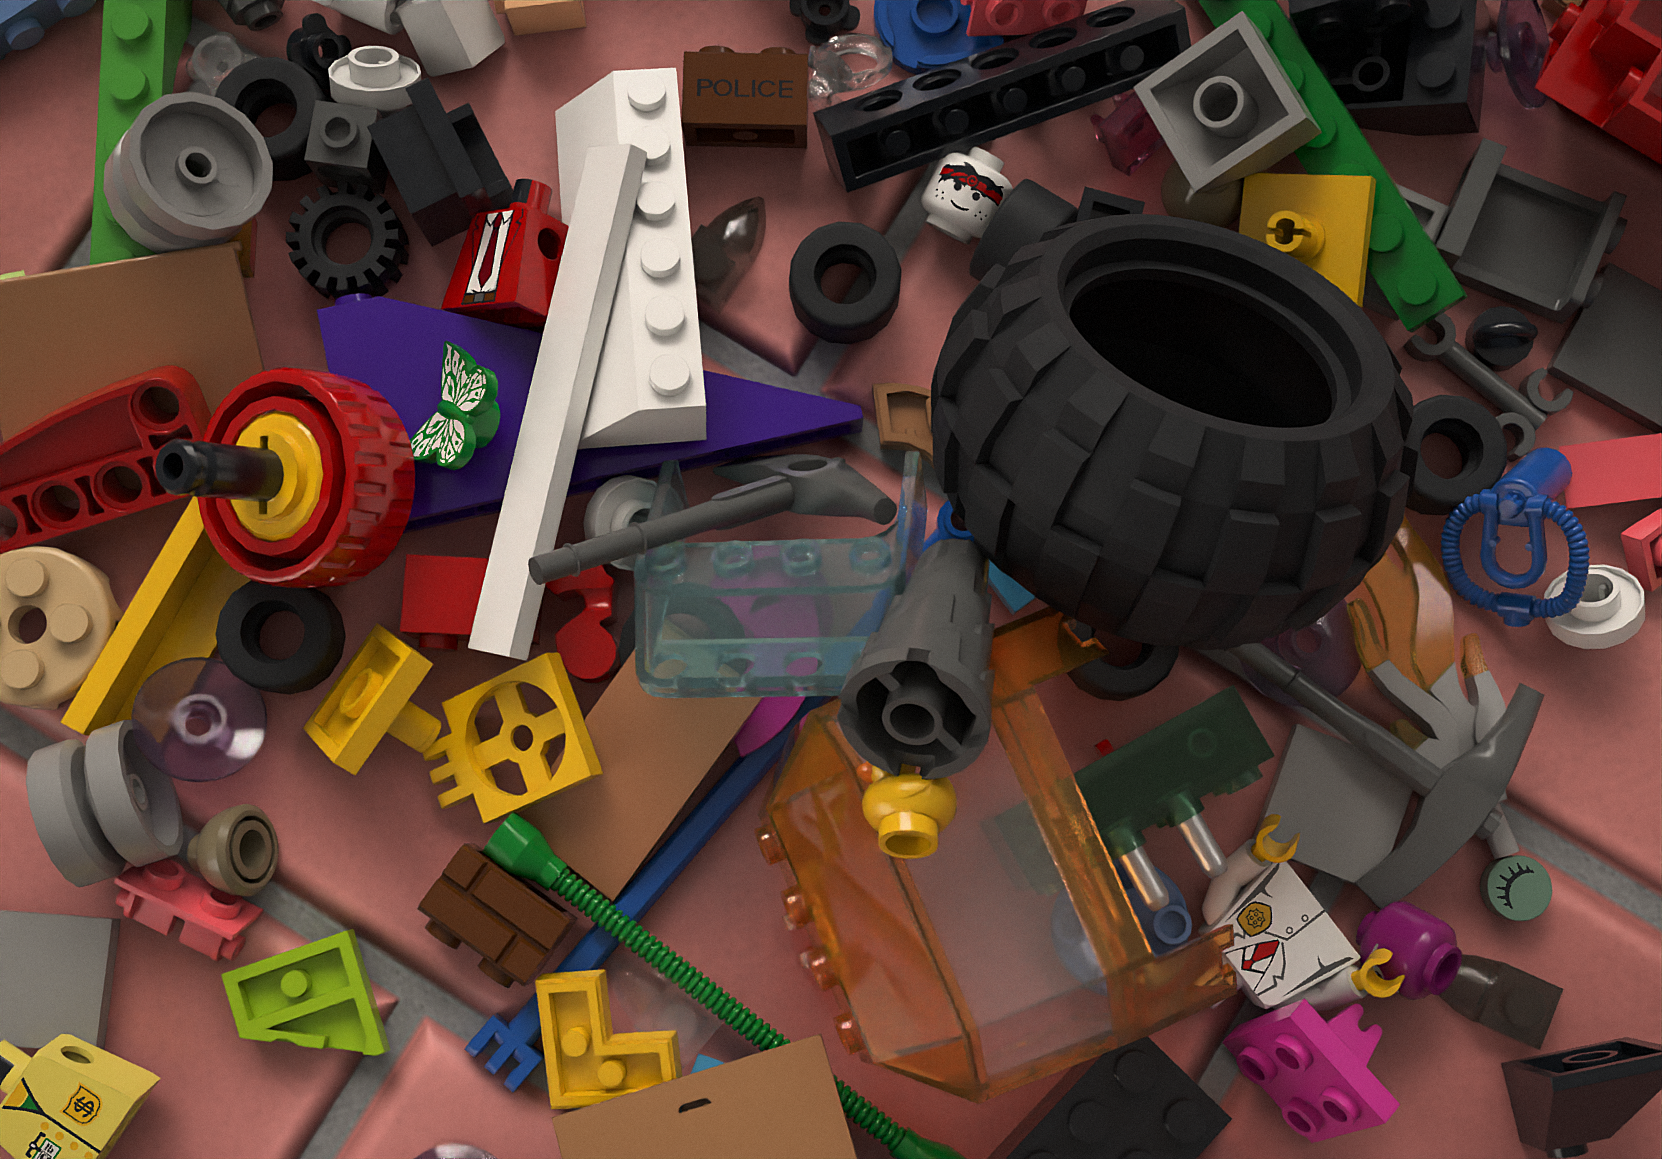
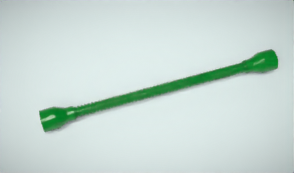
M513 812L508 816L484 847L482 854L508 874L535 881L547 891L550 889L554 892L558 890L560 897L565 895L564 900L566 902L571 900L573 907L578 905L579 912L585 911L584 915L586 917L592 916V922L598 921L600 928L605 926L604 931L607 933L611 931L613 938L618 936V942H625L624 946L626 948L631 946V952H638L639 958L645 957L644 962L647 964L651 962L653 969L658 967V973L662 974L664 972L666 979L671 977V983L676 984L678 982L679 989L685 988L684 992L687 995L691 993V998L694 1000L698 998L700 1005L705 1003V1009H712L711 1013L713 1015L718 1013L719 1020L726 1019L725 1024L727 1026L732 1024V1030L736 1031L738 1029L740 1036L745 1034V1040H752L751 1044L753 1046L759 1045L758 1049L761 1052L791 1042L788 1038L784 1040L782 1033L777 1035L775 1028L770 1030V1024H763L764 1020L762 1018L756 1019L757 1014L754 1012L750 1014L748 1007L743 1009L744 1004L741 1002L737 1004L735 997L729 998L730 993H722L723 988H716L717 984L714 981L709 983L710 978L707 976L703 978V973L701 971L697 973L695 966L690 968L688 961L682 962V956L676 957L677 953L675 951L669 952L670 947L667 945L663 947L661 940L656 942L657 937L654 935L650 937L648 930L642 931L643 926H636L637 922L635 920L629 921L630 916H622L623 911H616L617 907L614 904L609 906L610 901L608 899L603 901V896L601 894L597 896L595 889L590 891V886L588 884L583 885L582 879L576 880L577 876L575 874L569 875L570 870L566 869L568 864L554 854L542 832L518 813ZM834 1075L846 1117L848 1119L853 1118L854 1124L860 1123L862 1130L867 1128L866 1133L869 1135L874 1134L873 1138L875 1140L880 1139L881 1145L887 1144V1149L890 1151L889 1155L894 1159H966L949 1145L923 1138L909 1127L906 1129L904 1127L898 1128L899 1124L897 1122L891 1123V1117L887 1116L885 1118L883 1111L878 1113V1107H871L872 1103L870 1101L864 1102L865 1097L862 1095L858 1097L856 1090L851 1092V1087L849 1085L844 1087L845 1082L843 1080L837 1081L838 1077Z

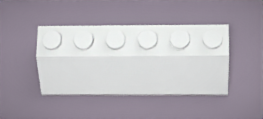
M676 68L612 71L555 111L562 222L568 226L588 146L632 143L647 151L644 171L578 449L707 440L706 400Z

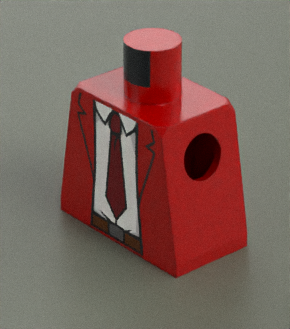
M517 179L509 208L476 214L471 221L442 303V310L517 328L545 326L569 228L565 223L547 215L553 192L548 185L531 179Z

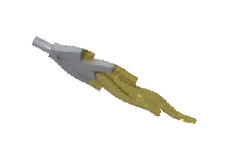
M1404 516L1403 522L1391 542L1403 563V572L1390 560L1385 552L1382 559L1366 573L1362 580L1373 599L1383 626L1385 650L1380 643L1375 623L1367 604L1361 598L1354 599L1346 604L1347 612L1352 624L1356 649L1366 673L1380 692L1416 723L1423 732L1421 733L1415 729L1407 720L1398 719L1390 723L1391 733L1441 769L1475 747L1500 719L1506 710V706L1499 688L1488 669L1483 656L1480 638L1476 633L1467 634L1460 640L1459 664L1468 691L1469 702L1464 697L1459 686L1455 665L1454 613L1450 589L1442 568L1431 550ZM1506 791L1494 807L1503 814L1499 821L1501 824L1493 834L1490 833L1486 837L1494 859L1520 851L1499 803L1507 799Z

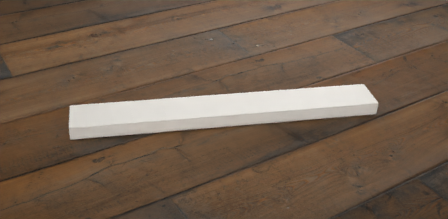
M632 143L588 146L468 644L470 649L527 661L546 583L537 585L533 581L529 572L528 561L531 557L553 551L647 158V151Z

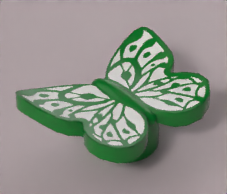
M445 341L443 345L442 401L437 405L438 411L421 426L410 439L414 462L424 464L437 462L438 465L455 471L467 464L472 458L475 448H482L492 440L499 426L500 408L495 401L498 394V380L495 373L488 368L477 365L474 358L466 350L449 341Z

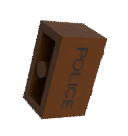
M706 46L701 48L699 52L684 51L681 123L686 146L807 148L808 54H796L793 50L785 47H769L763 49L760 53H737L724 46Z

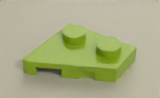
M354 929L340 932L221 974L240 1038L266 1042L295 1043L297 1046L318 1049L328 1047L363 1052V1055L377 1056L391 1050Z

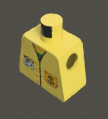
M60 1034L38 1050L32 1058L4 1039L0 1042V1090L7 1095L0 1104V1145L15 1159H106L161 1078L142 1067L71 1034Z

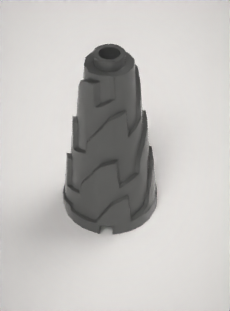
M941 539L921 554L903 594L895 595L879 631L871 632L860 657L847 673L838 700L841 699V706L837 719L845 739L870 764L896 776H899L902 764L921 767L919 774L925 780L948 777L963 771L975 762L988 742L992 721L991 706L995 670L989 669L995 623H989L992 595L987 592L990 561L970 539Z

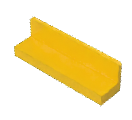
M193 496L61 720L62 724L83 735L90 736L93 730L122 720H135L147 730L160 749L218 649L215 634L220 611L232 593L250 581L248 577L241 575L229 566L214 548L203 525L196 496Z

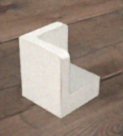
M408 0L396 9L426 72L432 77L473 68L505 43L504 34L488 0Z

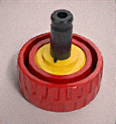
M282 367L274 368L270 371H262L237 385L223 399L213 414L202 441L191 442L178 438L169 441L160 450L155 465L157 479L162 488L168 493L181 496L189 494L197 497L200 515L207 535L214 548L229 566L252 581L279 587H338L367 576L372 570L379 567L396 547L407 525L414 500V457L408 433L397 412L378 391L372 390L368 384L346 376L320 370Z

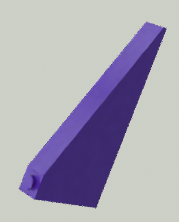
M364 293L342 296L335 300V306L317 309L328 371L368 384L372 390L378 391L399 415L408 433L409 440L438 411L437 405L442 401L441 376L443 345L445 341L461 346L474 358L477 365L488 368L495 373L498 380V394L495 401L500 408V422L494 437L486 446L475 448L473 456L467 464L455 471L442 467L437 462L433 464L414 462V500L403 534L500 513L543 333L381 296L372 298L371 295ZM703 370L707 440L577 449L566 498L595 492L611 478L623 475L653 479L741 458L861 433L863 428L861 406Z

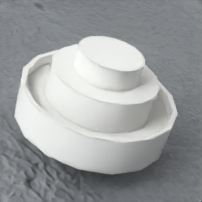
M384 46L356 48L348 55L334 61L328 68L331 97L341 104L377 108L383 118L410 105L412 101L405 88L421 81L420 66L414 60Z
M632 475L611 478L596 490L587 504L583 522L585 539L589 540L627 528L632 522L640 524L675 513L674 505L667 491L652 480ZM670 543L649 549L644 555L637 553L606 564L618 569L631 571L649 567L663 556Z
M1604 564L1589 565L1588 579L1584 587L1585 591L1577 607L1562 616L1545 619L1552 634L1564 643L1583 649H1605L1624 643L1641 628L1645 621L1644 589L1636 577L1621 568ZM1568 571L1551 582L1544 593V598L1548 600L1563 592Z

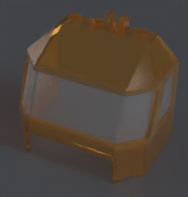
M1050 606L994 629L989 669L995 670L991 706L992 721L988 742L975 762L963 771L947 777L956 792L957 811L950 825L938 834V848L933 854L923 858L904 859L888 855L879 848V832L874 830L865 819L862 809L864 793L871 783L860 779L857 775V768L867 760L853 749L841 730L837 719L841 699H836L811 710L791 729L757 814L762 826L754 829L757 844L766 863L769 866L778 863L788 886L787 889L780 891L782 903L787 915L782 916L787 931L805 927L812 945L804 949V952L798 954L803 969L810 967L812 975L822 992L831 988L841 1014L833 1017V1022L847 1054L850 1056L858 1052L861 1062L948 1097L981 1104L991 1098L1149 1036L1237 994L1236 972L1228 963L1223 965L1222 951L1234 946L1233 924L1223 925L1157 957L1154 956L1034 688L1036 685L1110 654V652L1095 637L1081 642L1071 631L1076 628V621ZM916 766L915 773H920L921 767Z

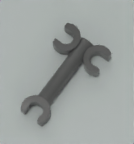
M1445 313L1425 324L1436 334L1437 344H1428L1416 334L1404 344L1406 352L1412 358L1422 362L1438 359L1503 412V414L1495 418L1499 422L1501 429L1511 431L1515 437V446L1507 454V460L1510 462L1528 454L1534 447L1536 440L1535 431L1547 417L1563 410L1572 401L1574 392L1569 388L1560 392L1552 401H1547L1540 396L1538 385L1548 373L1543 367L1525 377L1517 391L1455 341V325Z

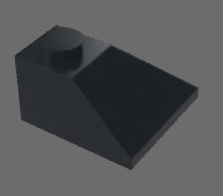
M1629 1037L1501 1063L1520 1142L1546 1152L1548 1158H1571L1586 1154L1589 1151L1587 1143L1611 1138L1662 1090V1045Z

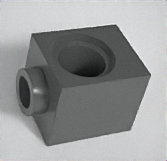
M315 100L304 160L323 185L326 184L328 187L337 188V182L348 181L354 190H357L360 183L368 186L373 193L384 194L388 168L367 126L384 119L377 108Z

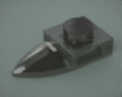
M758 196L744 200L731 206L715 217L707 227L701 224L691 238L696 298L719 314L753 266L761 250L766 230L765 201L762 197Z
M1462 954L1461 966L1454 981L1439 996L1453 1010L1470 1021L1530 1048L1540 1050L1563 988L1507 963L1477 955Z

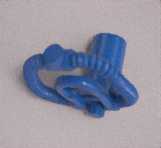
M1547 447L1531 451L1496 482L1492 489H1483L1480 494H1473L1472 497L1467 496L1464 503L1459 504L1458 507H1453V511L1449 512L1448 518L1445 519L1443 532L1441 533L1440 549L1443 565L1445 566L1450 584H1453V589L1457 590L1459 596L1463 595L1464 601L1470 600L1471 605L1477 604L1478 608L1497 612L1499 617H1503V622L1507 626L1524 627L1529 625L1530 621L1534 618H1554L1567 614L1577 607L1585 591L1584 587L1586 586L1587 574L1589 572L1588 560L1590 559L1588 540L1585 538L1586 533L1583 530V526L1578 523V518L1573 517V512L1570 510L1566 511V506H1560L1557 501H1554L1570 484L1572 477L1571 464L1565 455L1559 451ZM1478 512L1484 514L1480 550L1482 568L1490 579L1498 585L1510 589L1526 588L1536 583L1543 575L1548 561L1544 520L1547 517V519L1557 522V525L1561 526V530L1564 531V535L1567 536L1566 540L1568 541L1570 553L1568 577H1566L1563 592L1554 598H1549L1548 600L1544 598L1541 600L1540 598L1537 599L1534 595L1509 592L1495 594L1494 592L1489 593L1488 590L1484 591L1482 587L1479 588V585H1475L1468 578V574L1465 573L1462 558L1460 557L1459 540L1466 521ZM1498 525L1529 527L1530 541L1525 545V549L1531 551L1532 564L1527 572L1523 574L1508 573L1498 564L1495 555L1496 545L1501 541V538L1497 536Z

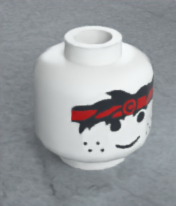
M978 147L970 148L967 156L961 153H951L945 158L940 159L921 196V204L929 213L925 222L942 233L968 245L973 237L981 238L993 216L1013 190L1009 180L1000 174L1005 163Z

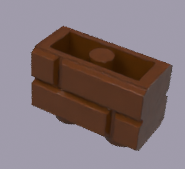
M464 843L443 870L440 878L435 881L418 905L417 909L430 918L425 929L436 939L457 950L463 942L483 957L477 965L478 968L502 986L510 988L514 981H517L522 986L531 984L578 918L522 877L508 874L482 854L483 849L475 843Z

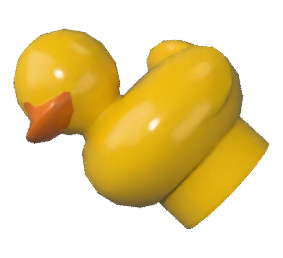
M866 761L857 768L859 778L871 783L864 793L862 809L865 819L874 830L879 832V848L888 855L904 859L923 858L933 854L938 848V834L950 825L957 811V797L951 781L947 777L929 780L922 779L919 773H915L916 766L902 764L899 776H896Z

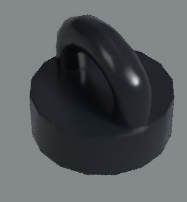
M1505 306L1493 307L1472 321L1466 331L1465 344L1467 350L1492 371H1504L1512 368L1528 356L1533 348L1534 339L1538 335V329L1528 321L1524 314L1514 308Z

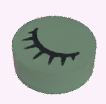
M1508 855L1495 859L1486 866L1480 879V894L1486 907L1496 916L1506 920L1527 921L1538 917L1548 907L1552 897V883L1546 869L1536 860L1527 856Z

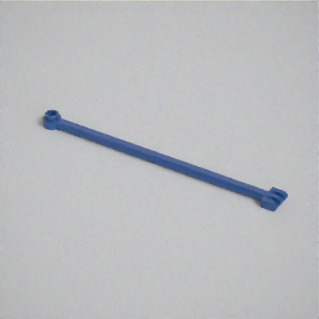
M949 500L939 510L936 529L818 664L811 688L792 721L772 741L759 750L743 758L740 755L611 904L617 907L616 911H623L622 916L628 915L630 916L629 921L635 920L638 924L841 688L847 673L860 657L871 632L879 631L895 595L903 594L921 554L941 539L954 538L974 541V536L969 530L960 531L953 527L950 517L954 511ZM597 921L553 973L598 970L619 946L618 936L613 938L611 936L612 932H605V926L600 928ZM537 992L534 993L509 1023L498 1013L494 1014L465 1047V1050L475 1058L487 1048L492 1038L500 1045V1048L484 1065L493 1076L513 1056L520 1065L510 1072L503 1084L512 1093L520 1087L545 1058L544 1054L533 1045L542 1035Z

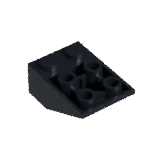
M1429 0L1430 10L1412 14L1408 19L1400 23L1391 25L1378 23L1349 31L1343 37L1333 41L1321 42L1315 40L1305 43V45L1359 128L1412 136L1479 133L1490 16L1484 0ZM1289 13V20L1291 21L1296 31L1300 35Z

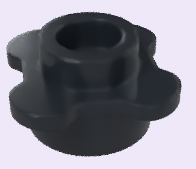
M790 0L789 2L791 14L800 17L806 28V40L815 46L827 44L830 36L841 30L852 31L856 29L860 22V11L857 7L850 5L849 0ZM822 7H828L831 12L824 16L819 13V10Z
M318 13L308 14L303 18L302 27L292 32L286 46L288 61L301 66L315 79L321 89H330L328 68L332 63L352 51L349 39L345 35L335 34L327 27L325 18ZM319 46L322 47V57L319 55Z

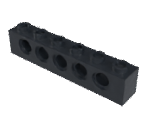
M1124 0L813 112L829 169L844 190L849 193L940 160L948 154L962 152L1132 90L1135 85L1191 47L1186 10L1184 6L1174 0Z

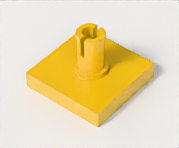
M1251 174L1244 177L1239 233L1272 246L1312 268L1337 286L1359 307H1362L1377 179L1372 176Z
M376 623L303 729L333 763L355 776L385 733L390 734L420 753L425 752L436 740L442 723L409 701V698L428 673L433 663L400 637Z

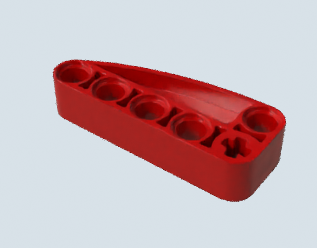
M174 365L160 366L73 400L27 425L0 444V505L7 507L13 512L18 526L10 527L0 522V554L190 496L189 494L182 496L170 494L163 489L157 479L155 465L160 450L169 441L177 438L191 442L203 440L204 433L212 416L195 377L184 368ZM160 386L172 391L178 399L179 412L168 413L156 407L151 397L152 387ZM124 466L135 471L141 479L142 489L131 490L121 485L116 478L115 467ZM61 485L74 491L79 498L80 508L73 509L61 504L55 497L54 486Z

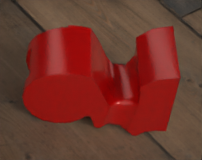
M603 564L581 571L577 577L569 575L545 584V587L563 602L579 597L584 599L585 608L555 633V644L564 667L571 675L583 682L593 684L609 680L617 672L621 664L618 641L606 630L607 627L618 621L616 610L620 587L609 576L607 566Z

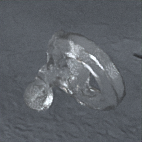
M848 33L834 36L827 42L822 43L818 48L810 46L808 66L812 69L813 77L809 81L808 98L813 103L815 112L843 102L836 95L837 93L863 90L874 86L885 78L891 71L893 64V53L889 45H884L881 39L875 36ZM863 54L875 59L878 65L875 69L854 73L840 56Z

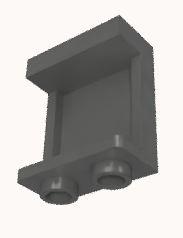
M1483 138L1464 168L1434 245L1460 284L1563 324L1579 307L1589 309L1601 289L1605 274L1596 270L1603 253L1610 255L1625 231L1627 219L1620 217L1619 214L1627 195L1614 191L1605 201H1597L1504 165L1501 161L1507 146Z

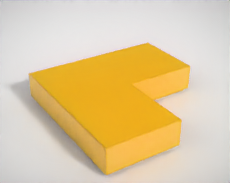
M605 969L542 973L535 980L551 1109L584 1108L683 1077L677 1030L613 1034Z

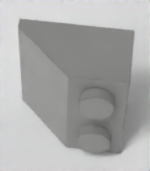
M1243 11L1133 87L1191 187L1197 194L1265 170L1322 133L1262 32Z

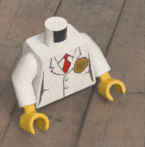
M1278 814L1267 816L1260 826L1256 840L1249 839L1227 857V872L1210 881L1202 905L1205 922L1200 926L1198 932L1215 954V957L1188 977L1193 988L1211 1009L1216 1008L1240 988L1254 1005L1265 1009L1272 1007L1275 1010L1306 999L1316 1011H1324L1361 999L1367 993L1380 998L1390 997L1395 994L1404 981L1405 975L1398 976L1393 980H1384L1374 970V965H1381L1389 961L1393 953L1385 948L1377 949L1370 954L1361 969L1352 965L1361 958L1287 863V860L1291 859L1296 852L1300 833H1296L1286 843L1275 842L1268 833L1272 832L1279 825L1281 816Z

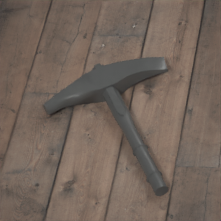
M794 454L741 458L714 467L713 472L715 475L744 484L743 486L718 493L710 501L640 524L632 522L627 528L573 545L565 543L563 548L531 557L528 561V567L533 581L537 585H541L569 575L577 577L581 571L637 553L644 555L649 549L713 529H732L784 511L805 515L858 517L886 525L894 519L897 513V505L877 486L846 464L845 459L840 457L829 459L819 455Z
M1243 644L1238 648L1224 649V652L1229 651L1280 688L1282 694L1287 693L1331 725L1362 753L1420 794L1411 825L1396 848L1380 864L1355 881V884L1380 910L1388 904L1397 902L1410 894L1447 862L1474 834L1484 840L1490 833L1493 834L1501 824L1499 821L1503 814L1494 807L1504 794L1518 765L1534 726L1544 694L1519 683L1505 712L1475 747L1440 769L1382 726L1353 710L1302 673L1301 668L1297 670L1263 644Z

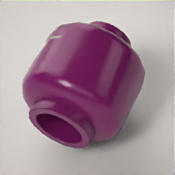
M1406 901L1392 902L1379 912L1371 911L1364 917L1356 933V943L1360 946L1359 955L1361 958L1359 961L1361 968L1375 950L1381 948L1390 950L1393 953L1392 957L1381 965H1374L1375 973L1384 980H1393L1398 976L1405 975V979L1396 993L1409 1000L1423 999L1430 994L1440 995L1452 984L1461 966L1462 952L1457 947L1454 929L1445 921Z

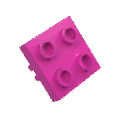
M1302 999L1237 1025L1222 1042L1236 1058L1240 1071L1250 1081L1260 1085L1282 1109V1115L1287 1124L1297 1133L1307 1137L1311 1143L1385 1124L1400 1106V1103L1366 1067L1382 1035V1028L1377 1024L1365 1027L1362 1031L1359 1029L1358 1020L1361 1019L1364 1013L1363 1007L1360 1004L1346 1007L1327 1021L1316 1012L1306 999Z

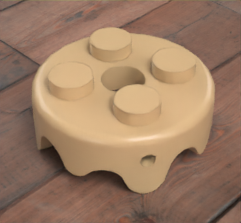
M34 545L0 554V702L32 709L55 710L59 708L60 703L77 695L124 615V612L119 608L113 597L109 585L110 579L98 567L74 554L52 547ZM40 608L47 619L46 630L40 639L27 644L19 634L20 620L28 611Z

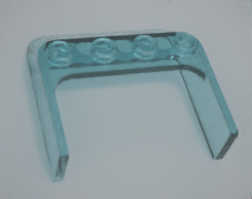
M920 451L906 452L898 515L895 522L886 531L875 536L843 539L734 540L728 542L684 543L686 539L684 538L649 549L644 555L638 554L634 566L635 673L642 690L651 696L661 698L839 696L847 673L860 657L871 632L879 631L895 595L903 594L923 553L928 506ZM678 460L663 461L647 521L690 508Z

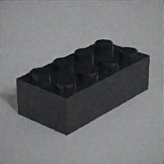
M1120 1015L987 1159H1196L1232 1118L1134 1022Z

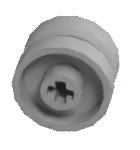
M192 91L167 94L143 108L129 130L124 133L105 163L103 191L112 216L133 240L157 254L227 243L261 211L272 190L273 162L264 137L244 113L220 98Z
M122 720L93 730L86 741V746L79 740H65L34 751L28 760L26 786L29 807L39 838L52 863L63 877L79 888L89 886L120 875L127 861L136 867H141L179 853L183 844V820L179 798L170 771L158 746L147 730L135 720Z

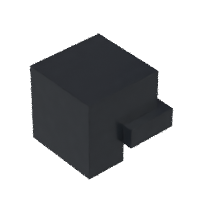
M425 78L405 88L413 105L367 126L410 214L433 247L468 230L472 219L477 213L509 208L513 188L507 176H505L469 102L446 113L429 78Z

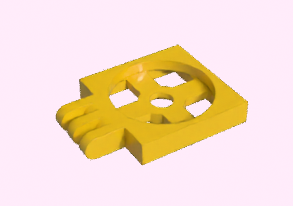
M546 652L442 702L452 733L434 741L425 752H422L425 761L437 760L445 755L448 757V763L429 772L433 785L446 783L453 779L456 780L457 787L437 796L441 809H447L475 798L483 824L503 820L513 812L523 811L603 775L560 653ZM530 683L542 689L551 697L557 708L542 715L529 712L520 685ZM495 698L504 723L501 726L499 735L481 743L474 721L482 703ZM521 725L527 726L533 734L532 745L525 751L518 749L514 743V733ZM565 734L566 742L563 759L557 772L552 776L545 755L549 750L551 740ZM508 760L518 763L528 792L522 795H514L500 790L496 786L490 768Z

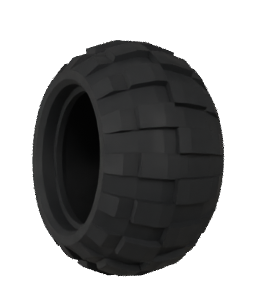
M1113 215L1059 226L1044 232L1039 241L1020 247L1005 267L996 263L953 316L931 383V432L933 433L934 469L943 493H947L954 513L965 522V527L974 536V544L1000 571L1014 579L1028 592L1033 594L1034 597L1055 610L1098 630L1156 646H1184L1198 650L1238 648L1243 644L1260 643L1265 638H1273L1291 627L1298 632L1326 615L1361 584L1366 573L1382 559L1404 519L1405 506L1413 494L1419 453L1418 423L1412 422L1414 408L1412 394L1400 377L1402 366L1372 321L1343 291L1312 268L1261 241L1212 224L1163 215Z

